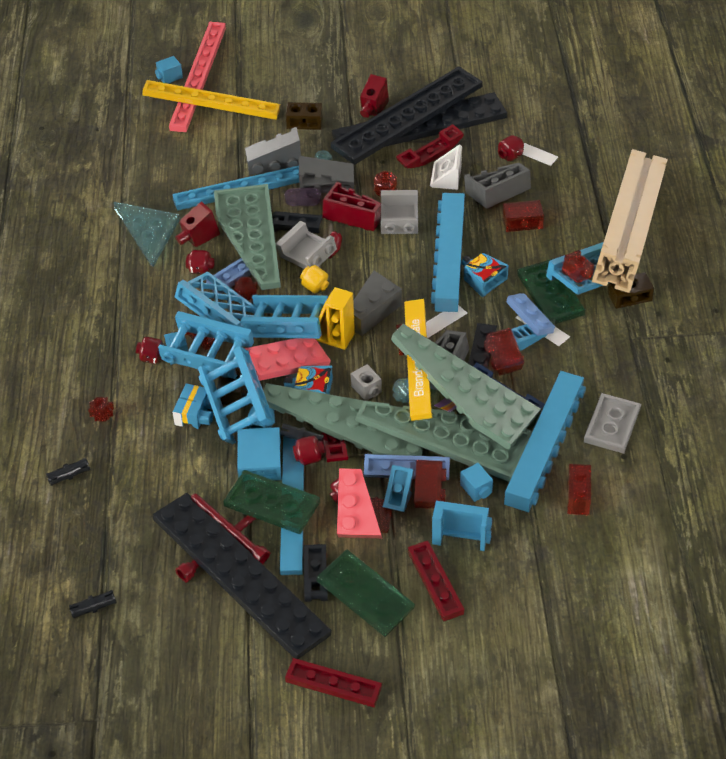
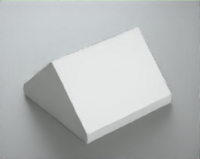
M458 145L434 162L430 183L432 188L458 190L462 166L461 145Z

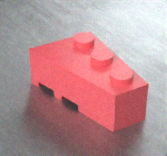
M339 468L338 537L382 539L362 470Z

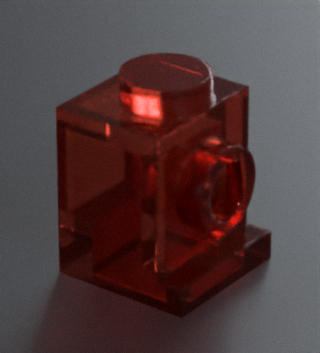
M577 250L565 255L561 272L579 283L592 277L594 264L581 256V251Z

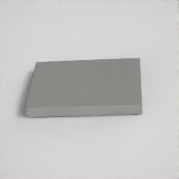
M601 393L586 431L584 443L624 454L639 415L641 404Z

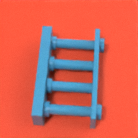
M253 295V304L257 307V310L253 317H242L241 326L251 329L252 335L255 338L320 339L322 333L318 317L328 296ZM263 313H274L272 317H262ZM282 314H292L291 317H281ZM301 314H311L310 317H300Z
M178 311L175 316L179 329L170 347L159 345L158 349L161 359L165 362L176 363L195 369L202 366L211 372L234 360L235 354L233 349L238 346L252 347L254 340L251 329ZM186 332H191L197 335L188 352L179 350L178 347ZM204 337L214 338L215 340L207 356L196 354ZM223 342L233 343L225 361L214 359ZM233 369L221 377L236 379V370Z
M241 346L233 349L235 354L233 361L211 372L202 366L198 367L200 373L199 380L205 387L219 427L218 434L223 441L232 445L236 443L233 433L237 432L238 429H243L257 421L266 426L275 423L249 351ZM237 367L240 368L242 375H240L239 379L217 390L214 379ZM243 385L247 387V396L223 408L220 397ZM250 403L253 404L254 414L231 426L229 425L227 415Z

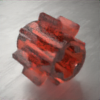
M242 277L238 282L235 281L234 291L246 300H250L253 295H257V282L252 283V278Z
M96 397L92 402H89L90 417L94 416L95 421L104 422L110 416L113 417L112 410H114L113 402H108V397Z

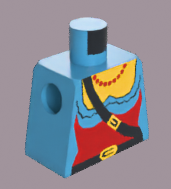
M485 253L480 254L475 259L467 255L461 261V265L464 266L465 281L481 297H484L508 279V265Z
M301 366L298 369L297 377H285L284 386L330 394L333 381L332 366Z

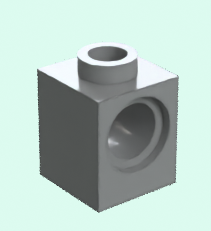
M368 364L351 373V387L364 401L376 397L382 392L381 378Z

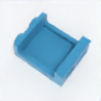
M280 427L238 429L237 469L239 482L282 480Z
M436 501L432 517V544L441 546L442 537L446 535L480 540V551H485L486 543L490 544L492 533V517H488L489 508Z

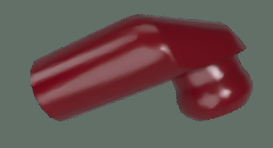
M336 231L331 232L330 235L334 238L337 250L328 257L329 259L341 249L342 235Z

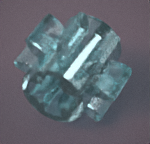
M401 378L393 385L392 390L395 392L393 397L397 402L401 400L402 403H409L408 378Z

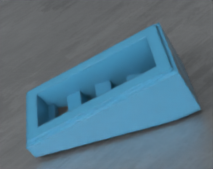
M525 324L506 331L504 341L518 353L548 334L537 336Z

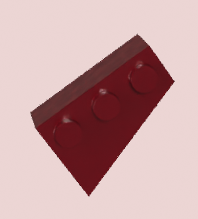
M337 181L323 199V218L333 222L344 223L348 226L374 231L381 221V203L364 194L360 196L355 193L354 189H346L341 186L342 183Z

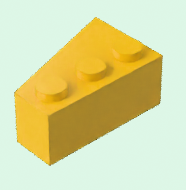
M336 287L333 289L319 315L322 334L320 339H316L318 342L344 350L347 348L355 334L353 292Z

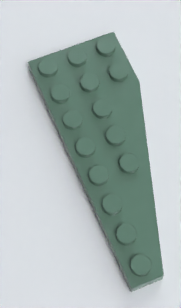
M268 184L215 190L214 198L217 221L261 290L281 288Z
M402 324L393 333L391 338L393 343L406 356L409 355L416 362L415 366L419 370L422 369L428 375L427 379L447 400L453 401L457 406L456 410L460 414L464 413L469 418L471 426L508 450L541 410L539 407L407 325Z
M268 383L265 385L264 394L270 408L283 414L285 412L296 417V420L302 423L306 421L312 424L313 428L341 441L343 439L355 444V447L360 450L364 448L371 451L374 455L422 456L423 447L355 421L364 400Z
M371 401L363 402L355 420L445 457H450V459L468 466L479 463L488 474L510 482L533 432L526 429L508 450L473 428L469 423V418L465 415H457L453 411L432 409V418L411 421L410 406L403 405V408L391 407L387 403Z

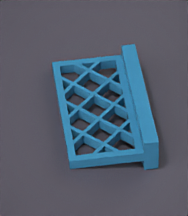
M604 242L550 260L546 277L550 280L558 279L577 295L604 286L588 279H593L594 273L589 272V270L595 271ZM574 276L586 277V279L577 278Z
M208 271L188 282L185 280L178 282L175 298L200 317L242 327L238 319L253 317L254 315H248L246 312L255 314L257 310L256 306ZM207 279L213 284L203 283V281ZM204 289H210L213 292H205ZM217 291H224L226 294H220ZM218 299L227 300L228 303L218 302ZM231 301L239 302L241 305L231 304ZM232 310L242 311V314L233 313Z

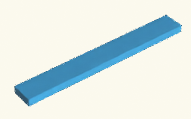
M299 166L172 194L178 211L195 207L201 201L204 204L215 202V190L268 184L269 189L296 184L299 183Z
M284 436L280 575H303L304 465L296 462L293 446L296 445L297 440Z

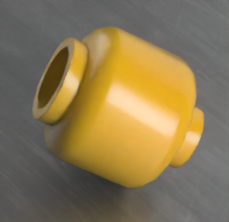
M316 265L307 266L300 275V279H302L301 285L314 294L320 290L322 292L325 291L329 285L327 281L328 274Z

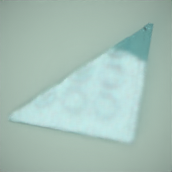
M114 202L116 212L149 264L154 267L177 226L180 215Z

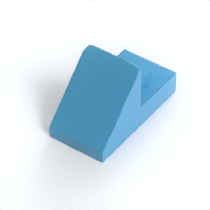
M392 465L383 507L405 512L412 495L410 488L414 469Z

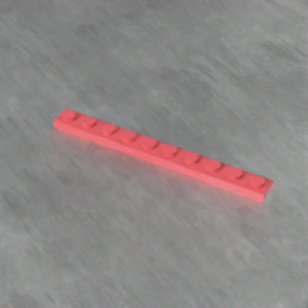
M209 22L184 87L203 90L226 30L225 23ZM178 102L169 124L170 131L187 132L197 105Z

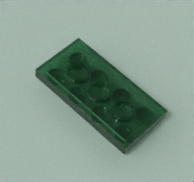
M550 260L517 269L519 279L536 306L553 325L585 315V308L571 289L558 279L550 280L546 277Z
M244 470L224 499L223 504L224 507L301 534L320 504V497Z
M348 549L317 576L318 583L384 637L415 607V604Z

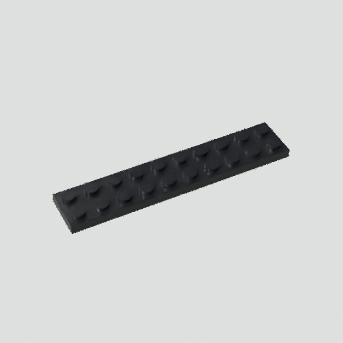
M458 66L332 141L331 148L355 165L483 87V81Z
M495 92L463 99L387 146L437 135L452 124L458 129L505 119L507 118V111ZM363 123L333 129L332 136L336 140Z
M188 493L153 513V520L292 657L300 659L331 636L332 630L261 562L253 557L220 523L194 503Z

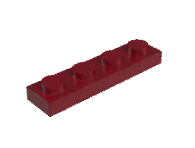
M427 540L408 547V554L443 622L464 615V607L429 541Z
M295 658L292 659L285 676V682L374 708L382 689V683Z

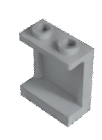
M381 190V234H418V190Z
M299 221L276 243L281 258L304 269L307 266L311 267L313 265L319 267L337 250L333 236L329 235L326 239L309 232L306 223Z

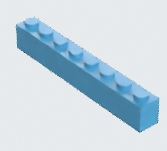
M443 193L442 200H438V211H441V213L437 214V224H440L436 227V237L439 238L435 240V250L438 251H435L434 263H437V265L433 267V276H436V278L432 280V290H435V292L431 293V304H435V312H458L465 198L463 193Z
M560 371L507 486L504 505L526 512L530 511L532 505H536L539 498L538 490L544 488L546 482L545 475L551 472L553 457L557 458L560 449L558 445L565 440L567 432L565 429L566 427L570 428L573 420L572 414L573 412L576 413L580 401L578 400L584 397L586 387L583 386L584 377Z

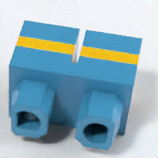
M185 384L173 410L175 425L183 426L184 423L192 424L196 429H199L200 424L211 425L213 412L207 411V409H212L204 387Z

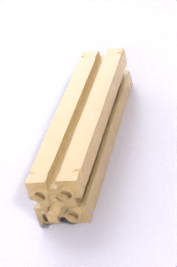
M632 149L592 279V282L607 286L608 282L616 284L615 289L630 293L640 263L668 160L653 155L652 159L645 158L646 153Z

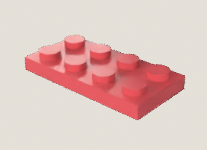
M294 338L244 348L249 351L259 381L298 373V369L301 366H329L331 361L315 338Z

